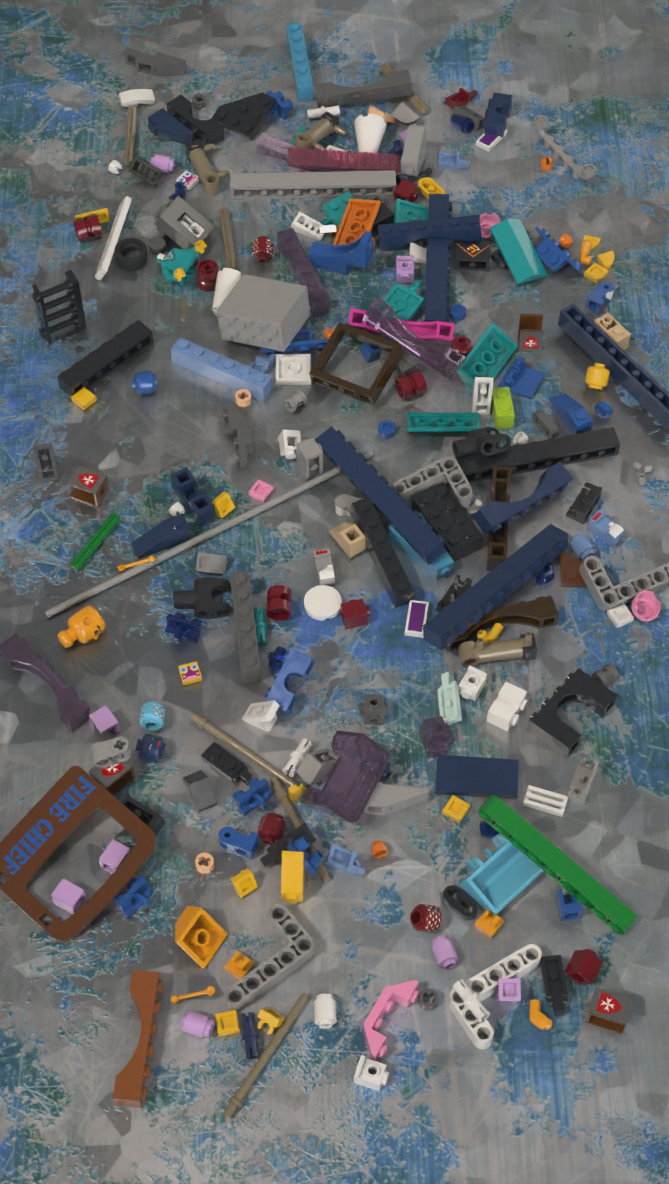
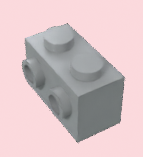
M313 437L297 443V467L306 482L323 474V450L321 445L316 443Z

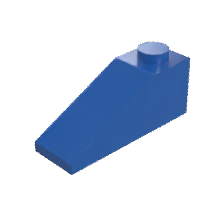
M564 393L549 400L571 435L592 430L593 419L585 407L569 395Z

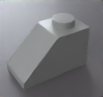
M329 748L308 752L296 773L301 776L305 783H318L338 767L342 760Z

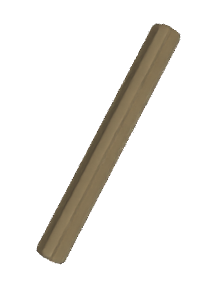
M388 63L381 65V70L386 76L395 72ZM412 90V95H407V99L422 115L428 114L429 107Z
M136 106L128 107L124 165L126 167L130 166L134 159L137 120Z
M221 208L219 214L227 268L237 270L229 212L227 208Z

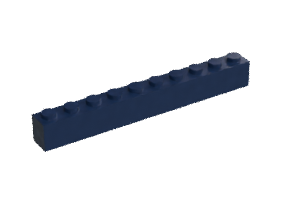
M429 194L428 220L451 218L452 214H449V212H452V202L449 201V194ZM427 238L424 322H449V315H446V312H449L450 302H446V299L450 298V289H447V286H450V276H447V274H450L451 263H447V261L451 260V251H448V248H451V238Z
M574 303L561 310L558 325L597 363L604 364L605 368L610 371V375L669 431V393Z
M331 426L318 436L315 441L321 445L323 454L365 498H370L374 508L428 565L446 552L443 545L445 544L444 539L439 534L435 535L433 533L434 530L428 522L424 523L421 515L416 510L412 511L410 509L411 506L405 498L401 499L399 497L400 494L394 487L390 488L388 486L389 483L383 475L379 476L377 474L378 471L372 464L368 465L366 463L367 460L361 452L357 453L355 451L356 448L350 441L346 442L344 440L345 436L340 430L336 431Z
M549 524L423 625L424 640L439 650H443L446 646L451 645L457 637L463 635L473 624L478 623L484 615L490 613L495 606L502 603L506 597L514 593L523 583L528 582L534 574L540 572L544 566L552 562L561 552L566 551L568 548V533Z

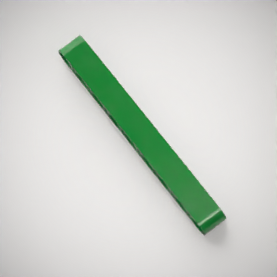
M490 795L478 809V814L483 820L579 902H582L586 908L619 935H624L637 919L636 915L500 798Z

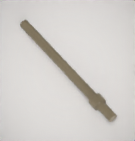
M277 776L272 777L270 782L276 791L275 796L278 802L282 803L296 829L302 823L289 800L288 792L282 787ZM313 843L306 848L309 855L316 850ZM321 862L317 871L323 882L327 883L331 880V877L323 862Z

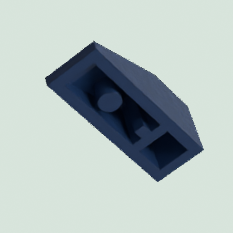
M163 108L148 117L150 132L156 134L159 138L181 144L195 140L194 133Z
M179 514L165 519L133 541L131 545L137 558L140 559L190 540V529L183 514Z

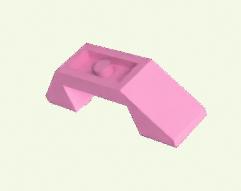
M413 980L385 987L363 1024V1033L371 1060L377 1061L379 1057L383 1058L388 1049V1046H386V1036L377 1032L382 1025L383 1014L391 1010L394 1001L408 1008L411 1002L415 1003L420 993L418 991V981Z

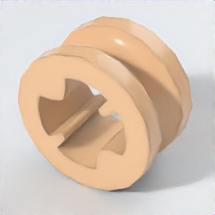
M241 389L236 392L235 401L238 406L247 407L251 404L250 391Z
M201 853L196 857L195 865L197 871L201 874H208L213 871L214 859L209 853ZM201 861L208 862V866L201 865Z

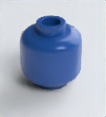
M150 370L135 373L134 379L131 380L133 390H137L139 395L154 393L155 388H158L156 374H152Z

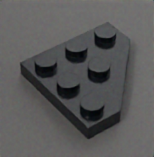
M262 92L219 106L211 119L217 121L224 128L252 141L277 103V100Z

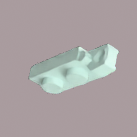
M449 672L441 674L442 686L437 689L440 722L444 727L462 721L458 684L454 680V676L450 675Z

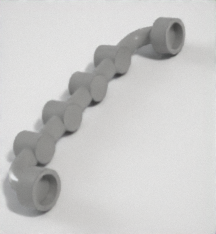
M537 115L534 118V126L537 128L539 136L544 140V148L552 149L553 157L555 159H562V166L565 169L571 168L573 170V178L589 180L595 175L596 167L593 164H585L583 167L576 165L573 157L563 151V146L557 145L554 142V137L545 133L544 128L547 126L546 116Z

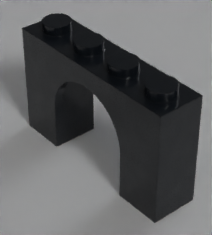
M578 668L574 673L571 672L566 677L565 683L562 686L559 685L555 689L550 700L546 699L543 702L541 710L531 715L529 731L568 758L579 745L581 734L565 724L558 716L557 710L564 704L575 702L587 706L601 717H604L615 705L617 694Z

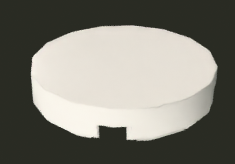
M318 585L306 593L304 608L306 613L313 619L324 621L328 618L332 619L340 613L341 595L333 587Z

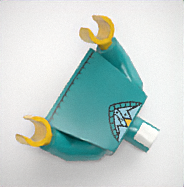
M203 240L197 241L195 246L190 249L173 248L168 255L158 254L156 262L161 264L162 275L168 283L175 282L182 287L186 285L196 271L199 253L203 254L204 248L207 247Z

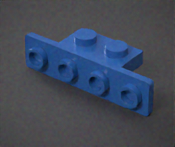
M538 227L535 228L537 233L544 239L535 250L539 258L555 274L567 262L580 275L583 274V271L580 269L582 265L576 259L572 261L570 259L571 255L567 250L564 249L562 251L559 248L561 245L555 239L551 241L549 239L550 234L544 228L542 230Z
M312 328L300 329L284 352L260 347L261 354L266 356L275 353H308L313 350L322 352L329 339L313 340Z

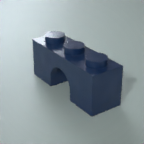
M493 93L492 99H489L488 108H486L485 118H483L482 128H485L484 134L504 137L507 118H509L512 108L513 95Z
M183 468L171 474L172 489L197 525L201 526L215 519L214 505L205 493L200 494L196 485V479L188 468Z

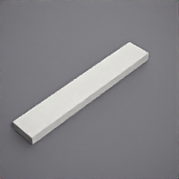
M128 196L123 199L117 210L95 274V278L98 280L103 278L110 265L132 200Z

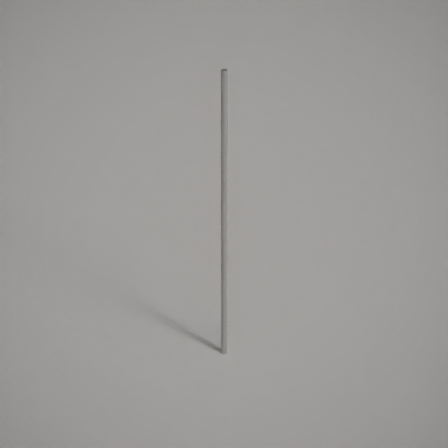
M371 450L363 454L366 460L374 457ZM335 467L156 556L155 562H147L131 568L45 611L47 618H50L341 472Z

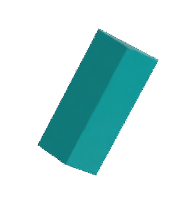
M505 219L490 227L489 230L517 285L547 277L548 274L520 219Z
M491 323L456 371L464 384L473 389L475 377H491L494 380L519 345Z
M407 413V432H470L481 429L479 413Z

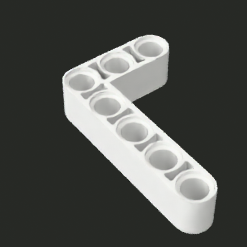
M535 944L526 945L465 982L471 990L475 986L482 989L481 992L473 991V993L479 995L481 1002L498 992V981L491 980V976L522 978L539 967L542 951ZM534 955L536 959L530 960L526 956ZM515 965L518 967V970H510L508 966ZM452 989L449 995V1008L472 1043L479 1049H487L491 1046L494 1031L487 1019L482 1022H478L477 1018L474 1021L467 1020V1015L474 1016L469 1008H465L463 1002L457 1003L454 1001L455 997L460 996ZM485 1033L488 1035V1038L481 1039L478 1037V1034Z

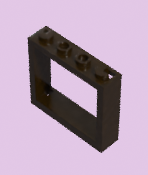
M339 322L309 375L313 383L374 406L402 358L403 350L396 341H389L380 335L375 336L364 329L359 330L350 324ZM343 336L390 352L370 389L323 372Z

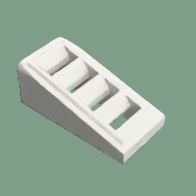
M300 211L290 227V230L319 241L325 235L316 233L320 230L321 226L325 225Z

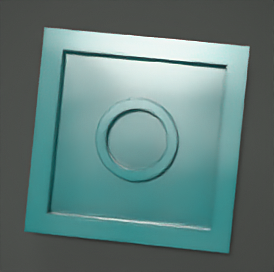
M396 199L394 223L428 220V207Z

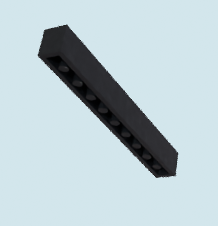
M614 427L558 438H549L542 441H532L521 445L516 444L510 446L506 451L489 456L477 452L454 458L457 460L468 482L474 483L492 479L493 466L512 467L511 475L547 469L560 461L563 465L615 456L619 453L620 442Z

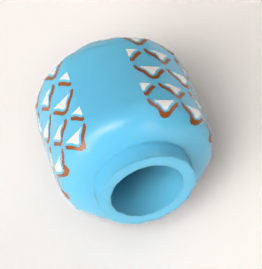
M155 701L143 704L139 713V724L141 727L152 732L162 728L166 715L164 706Z

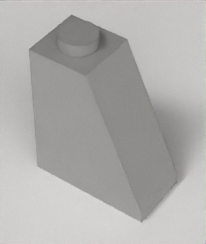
M409 125L401 159L402 174L418 176L427 154L425 126Z

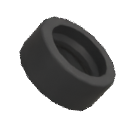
M127 238L120 241L115 247L117 264L126 270H136L143 267L148 260L145 243L136 238ZM129 250H136L141 253L134 258L122 256L123 253Z

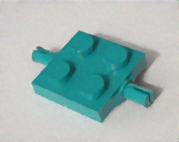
M347 191L323 204L322 211L327 215V218L321 220L320 223L325 226L332 223L339 227L349 199L356 198ZM365 196L364 198H362V199H364V200H369V198H367V196Z
M415 280L410 288L396 283L377 307V312L385 317L411 321L425 303V299L415 292L421 284Z

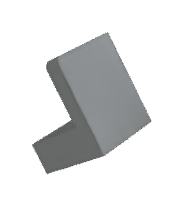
M198 552L196 571L225 574L227 555Z

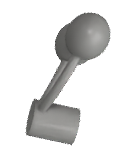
M636 461L632 465L633 469H635V476L638 479L639 485H645V473L651 472L653 467L650 464H645L643 466L644 473L637 476L636 470L642 468V463Z

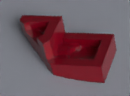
M459 88V92L446 97L444 103L452 109L456 106H465L477 95L478 91L467 92L464 88Z

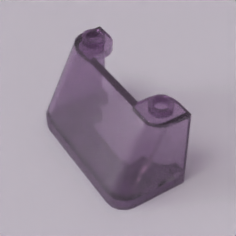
M337 731L332 739L331 747L339 758L322 791L317 788H309L304 793L300 802L314 810L346 822L354 823L359 820L389 762V753L385 748L363 733Z

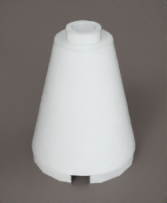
M362 114L354 121L359 157L366 162L375 159L387 124L384 122V118L376 114H368L365 117Z
M223 268L222 271L219 270L217 273L212 311L216 317L217 309L242 277L240 276L241 272L235 269Z

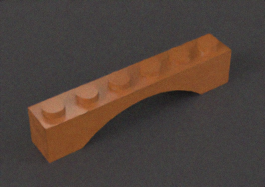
M133 970L129 991L131 999L140 1014L141 1033L133 1057L116 1076L113 1101L115 1106L142 1108V1101H146L148 1093L145 1081L146 1078H150L151 1065H148L149 1057H153L154 1043H151L152 1035L156 1036L157 1022H154L155 1014L159 1015L160 1001L157 1000L158 993L162 994L163 980H160L159 972Z

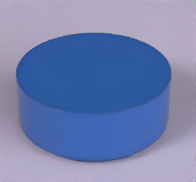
M461 304L452 305L449 309L450 318L455 321L465 319L466 307Z
M599 401L594 407L595 412L602 418H609L613 413L610 405L603 401Z
M389 420L382 421L378 425L379 435L383 438H392L396 434L395 423Z

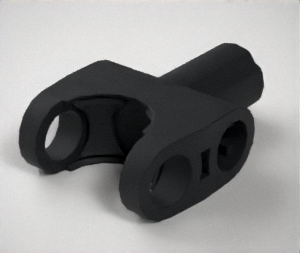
M486 427L470 431L465 439L453 441L452 449L456 457L477 452L489 456L508 450L511 446V438L506 434L499 433L494 427ZM503 438H506V445L500 447V441Z
M198 578L194 581V590L173 592L174 608L194 607V616L198 619L226 617L231 612L230 605L217 601L214 597L229 591L230 582L224 578Z

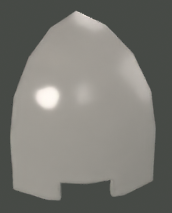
M403 102L392 113L396 119L405 124H411L420 119Z

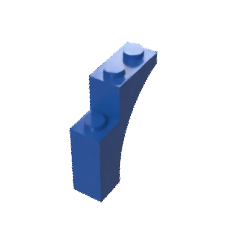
M365 231L358 240L344 245H328L313 242L308 252V265L347 275L348 270L352 269L353 265L366 268L368 263L372 262L374 255L371 252L374 244L372 232Z

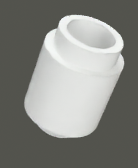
M319 994L314 1001L315 1024L319 1025L320 1028H331L337 1022L336 1001L331 994Z

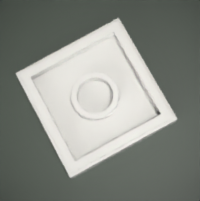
M276 354V385H311V377L309 375L311 371V354Z

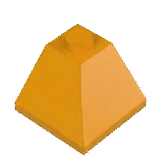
M187 906L175 922V942L201 968H205L228 933L202 907Z

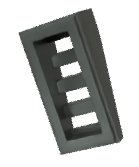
M140 156L134 157L128 170L157 187L163 171ZM145 166H146L147 169H146L145 173L143 174L142 172H143V170H144V168H145ZM150 169H151L152 172H151L150 176L148 177L147 175H148V173H149V171H150ZM155 172H157L158 174L155 180L153 181L152 178Z

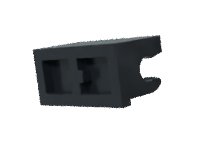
M587 482L584 484L586 488L583 487L581 489V492L566 513L567 517L582 524H585L601 499L602 487Z
M457 575L444 597L438 602L435 611L440 613L470 589L472 580L466 578L465 582H462L460 575Z

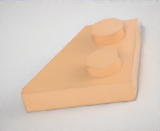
M371 105L368 108V114H376L383 117L386 124L388 122L394 123L396 120L394 116Z

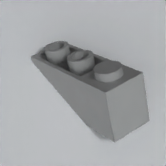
M378 781L368 782L364 813L385 816L427 802L429 789H424L421 786L389 785Z

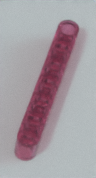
M288 148L287 166L351 171H395V173H399L400 155Z

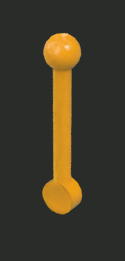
M151 555L147 559L126 565L122 564L117 568L118 571H123L126 568L143 563H153L156 559Z
M209 986L207 990L181 996L172 995L170 1000L172 1003H177L179 1000L205 994L212 996L215 994V988Z

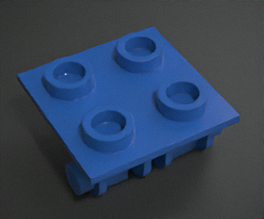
M519 357L511 363L498 386L509 387L511 392L531 399L545 373L525 366V359Z

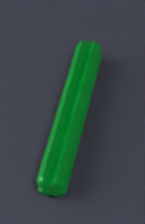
M112 512L71 561L72 569L80 570L120 521L118 514Z

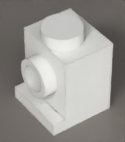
M282 430L277 438L280 455L286 456V459L289 460L295 459L297 457L296 444L301 442L300 431Z
M469 666L468 671L458 685L459 694L465 699L476 701L486 685L487 673Z
M361 1055L354 1074V1083L380 1091L381 1085H386L389 1072L386 1071L387 1065L367 1059ZM368 1071H375L376 1074L372 1075Z

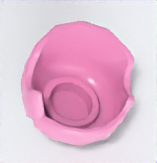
M484 213L481 215L482 238L488 239L493 237L489 229L501 222L497 214L492 213L488 215Z
M644 590L638 593L632 600V612L640 621L649 622L660 613V601L655 598V593L652 591Z

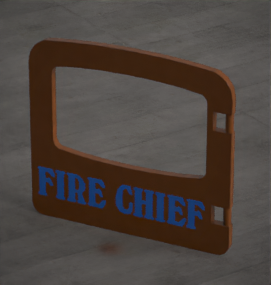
M72 766L0 842V874L3 873L8 878L4 885L0 882V889L51 937L63 942L72 940L113 901L135 876L155 850L157 843L156 835L149 826L79 766ZM102 809L136 838V845L98 891L67 920L61 921L27 890V886L56 849L87 818L97 810ZM45 914L53 920L49 925L41 920Z

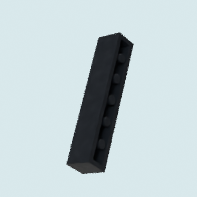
M140 320L130 324L122 332L117 333L109 341L103 343L80 361H77L66 371L61 372L57 376L59 387L70 397L83 387L89 389L153 344L152 330Z
M367 497L353 502L350 514L357 527L366 536V548L394 607L408 604L410 600H413L414 590L370 498Z

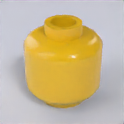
M595 363L594 366L587 368L585 383L588 384L589 388L602 390V387L608 385L610 371L605 368L604 364Z

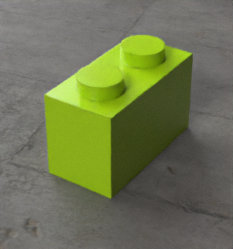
M509 387L493 388L491 410L494 426L497 430L513 429L515 413Z

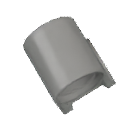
M116 737L107 741L97 742L90 747L94 766L98 769L128 761L132 755L129 742L125 737Z

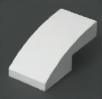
M134 89L119 93L121 106L137 107L138 103L154 105L155 102L152 89Z

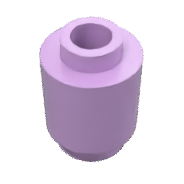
M155 154L154 157H151L150 163L161 171L169 173L174 170L175 159H172L170 156Z
M446 935L433 939L431 949L438 966L446 970L455 967L459 957L452 941Z
M189 1010L187 1014H183L180 1026L183 1027V1032L204 1038V1036L210 1037L215 1021L210 1019V1016Z

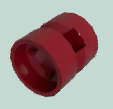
M97 215L89 216L87 220L83 218L73 220L78 241L87 240L89 236L92 238L102 236Z
M204 259L196 265L197 284L202 291H215L219 269L218 264L214 260Z
M420 370L411 372L408 376L402 375L395 378V387L402 400L412 397L413 393L418 395L427 391L426 381Z
M275 585L268 588L266 616L269 619L284 621L291 617L292 591L289 587Z

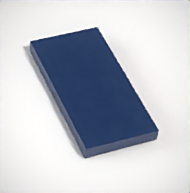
M437 755L435 794L475 797L495 795L498 798L517 799L518 760Z

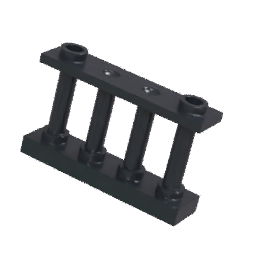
M72 270L65 272L66 280H64V283L42 292L39 291L36 284L32 285L34 293L31 295L36 303L41 327L39 333L42 339L45 338L48 344L52 343L50 334L68 326L77 325L80 331L87 329L79 281ZM63 290H68L66 295L44 303V298ZM68 301L70 302L68 307L48 315L46 314V310ZM72 313L69 319L49 327L48 322Z

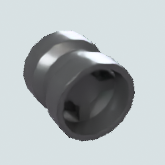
M611 663L604 665L602 670H596L592 673V678L605 687H608L610 682L614 683L620 678L617 669Z

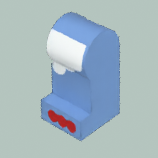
M600 509L589 519L587 530L609 545H616L625 536L624 529L605 517V512Z

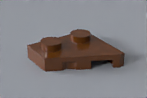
M560 553L561 587L588 588L579 572V566L583 561ZM586 564L589 569L593 570L592 565ZM595 580V583L600 586V582Z

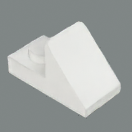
M275 700L251 703L242 720L269 732L278 718L276 711L280 705Z

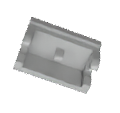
M582 757L580 763H578L566 793L568 800L585 805L599 765L597 760H593L591 764L586 763L585 757Z

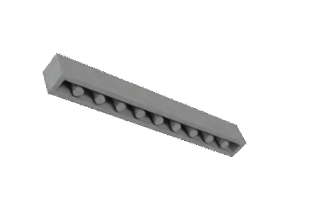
M395 171L230 173L231 200L336 198L347 191L354 197H371L373 195L394 197L396 189Z

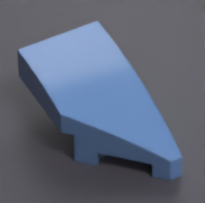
M439 151L437 155V167L461 169L468 168L470 165L468 160L465 161L461 157L459 151L456 152V155Z
M270 354V357L265 358L260 355L256 356L255 361L249 367L266 374L275 361L276 355Z
M332 844L325 865L363 876L365 873L364 867H361L357 859L356 851L352 852Z

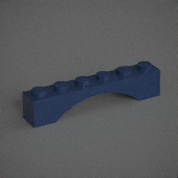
M480 215L378 225L381 251L398 250L403 245L412 241L428 237H447L464 243L482 241Z
M560 461L548 468L540 476L538 485L531 496L516 502L492 501L481 507L472 517L484 534L490 531L495 533L502 528V524L506 523L508 525L516 519L515 516L519 515L522 517L530 511L529 508L533 507L535 509L543 503L542 500L546 499L548 501L556 496L557 491L560 493L564 492L570 487L568 484L573 478Z

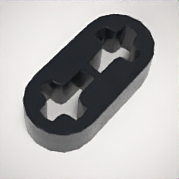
M451 885L444 889L442 899L446 906L463 920L470 921L476 917L478 906L473 899L457 886ZM449 894H456V899H448ZM464 907H472V911H468L465 913Z

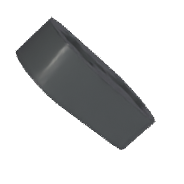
M543 410L532 414L534 424L547 439L559 436L557 425Z

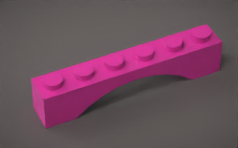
M352 308L350 309L348 324L354 328L364 329L373 335L450 346L455 328V323L398 320L370 311Z

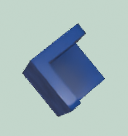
M562 889L557 890L555 899L560 921L581 919L583 913L582 902L578 903V900L571 894L563 895Z

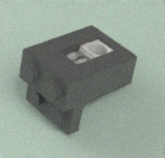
M180 196L175 200L171 199L165 206L167 209L165 211L162 209L157 214L158 220L154 224L157 226L156 230H158L155 237L163 238L165 235H168L183 249H190L195 246L197 241L205 240L215 227Z

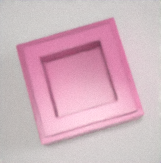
M258 479L249 490V496L265 503L274 492V487Z

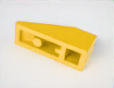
M282 851V901H286L289 904L303 902L305 881L304 852Z

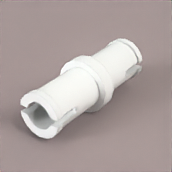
M339 105L307 109L308 120L320 118L326 111L334 116H340Z
M304 738L301 740L297 749L290 754V760L282 769L285 775L290 770L288 777H294L306 754L313 747L311 741L306 745L308 739Z
M460 979V982L458 980L453 985V989L464 1001L463 1005L465 1008L471 1010L478 1022L486 1020L490 1012L480 1002L479 995L473 993L464 979Z

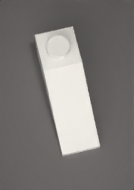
M475 377L472 391V413L490 415L493 378Z

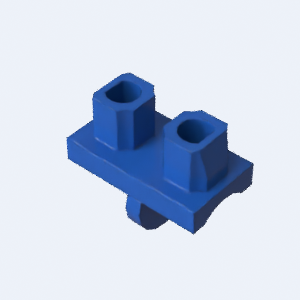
M270 90L266 92L267 95L277 100L269 115L278 114L284 120L287 119L288 112L293 110V103L290 100L282 102L284 101V95L281 91L273 93Z
M254 778L249 782V790L246 792L238 790L233 794L240 813L244 816L257 807L262 810L267 807L265 801L273 794L265 778L261 781Z
M305 835L296 840L293 838L286 848L289 851L304 852V869L306 868L313 875L317 872L320 863L324 859L323 854L319 850H315L311 855L305 851L311 844Z
M141 876L139 879L133 877L127 884L129 891L126 894L119 893L114 898V902L127 918H130L141 906L144 908L150 906V902L147 899L153 889L147 883V879L144 876Z

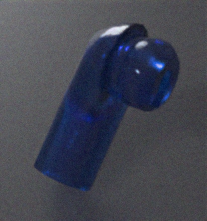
M395 140L393 142L394 147L387 152L389 159L402 155L403 149L400 140Z
M182 181L175 183L176 192L169 196V200H175L178 196L181 198L185 196L186 186H184Z
M552 562L544 566V571L536 576L538 585L548 584L554 579Z

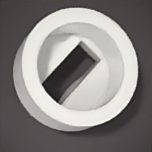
M113 160L108 167V171L112 174H119V169L122 170V165L117 160Z
M520 431L515 435L513 442L519 445L529 443V437Z
M178 501L169 509V513L173 517L184 514L185 508Z

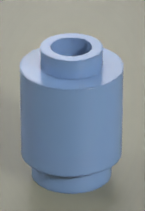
M576 534L571 538L569 546L579 560L584 561L586 557L596 555L595 548L584 534Z

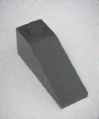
M52 443L33 445L40 481L59 479L57 459Z

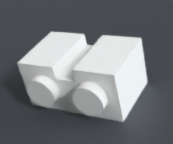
M505 682L498 693L497 699L494 700L488 710L486 722L509 731L511 725H516L520 710L524 711L527 706V691Z

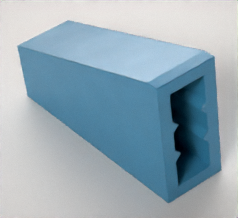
M419 513L422 517V521L426 523L427 521L422 515V513ZM388 526L389 540L436 580L442 577L446 578L453 573L454 561L447 551L428 565L392 526Z

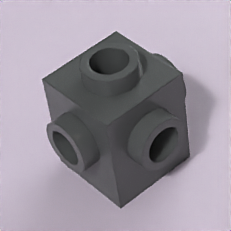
M363 695V703H359L360 715L364 717V725L384 724V715H388V703H384L383 695Z

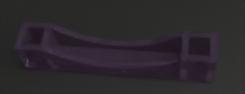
M290 228L277 232V246L283 258L292 266L300 285L307 286L312 316L317 317L329 313V297L294 229Z
M379 297L370 305L363 318V321L392 341L398 342L402 348L449 380L465 358L464 355L452 347L434 345L415 336L402 324L393 307Z
M15 633L1 643L0 658L11 669L33 674L51 688L57 698L59 719L71 732L89 720L90 706L85 700L81 701L76 691L72 687L68 688L65 685V680L60 675L54 673L51 665L48 662L44 663L41 660L40 654L36 650L32 651L29 648L30 646L25 638H20Z

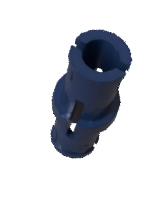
M247 1012L248 1016H246V1013L241 1014L243 1033L241 1035L242 1040L245 1042L246 1059L253 1060V1056H255V1059L260 1057L257 1041L259 1032L256 1031L255 1013Z

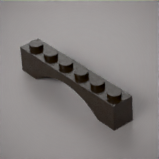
M493 466L490 502H510L512 467ZM506 523L502 524V528L497 532L493 533L490 531L488 534L487 571H492L507 559L508 525Z
M541 596L535 600L521 601L510 606L505 605L484 615L478 623L473 624L463 635L457 637L451 645L445 648L447 652L457 650L461 643L471 641L476 637L479 630L483 631L492 628L495 623H500L501 625L522 624L537 629L557 625L559 613L552 596Z

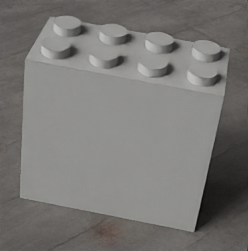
M243 274L216 311L221 339L284 352L310 315L307 286Z

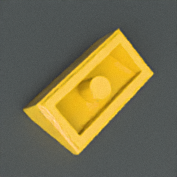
M104 208L75 215L74 220L81 218L87 220V217L97 215L100 224L109 222L108 209Z

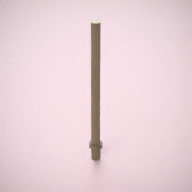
M195 712L191 715L190 719L196 722L199 728L206 729L272 776H277L278 780L288 787L300 785L215 727L206 717L202 718Z
M305 993L301 994L234 1097H230L228 1100L229 1104L223 1112L225 1117L230 1119L235 1110L241 1107L242 1099L308 1001L309 996Z

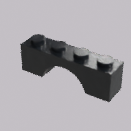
M179 95L166 104L167 112L190 129L194 136L201 140L202 144L214 143L216 145L224 139V127L214 119L199 120L192 117V103L184 96Z

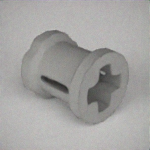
M296 390L293 396L284 400L285 407L291 413L295 412L296 408L300 405L307 403V397L301 390Z

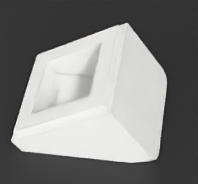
M410 242V256L414 257L413 263H426L427 249Z

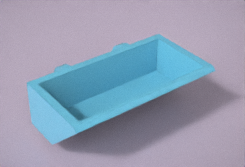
M500 833L492 838L497 850L494 853L488 848L483 851L487 857L484 862L474 856L466 861V865L471 873L459 883L471 899L494 915L499 913L543 872L540 867Z

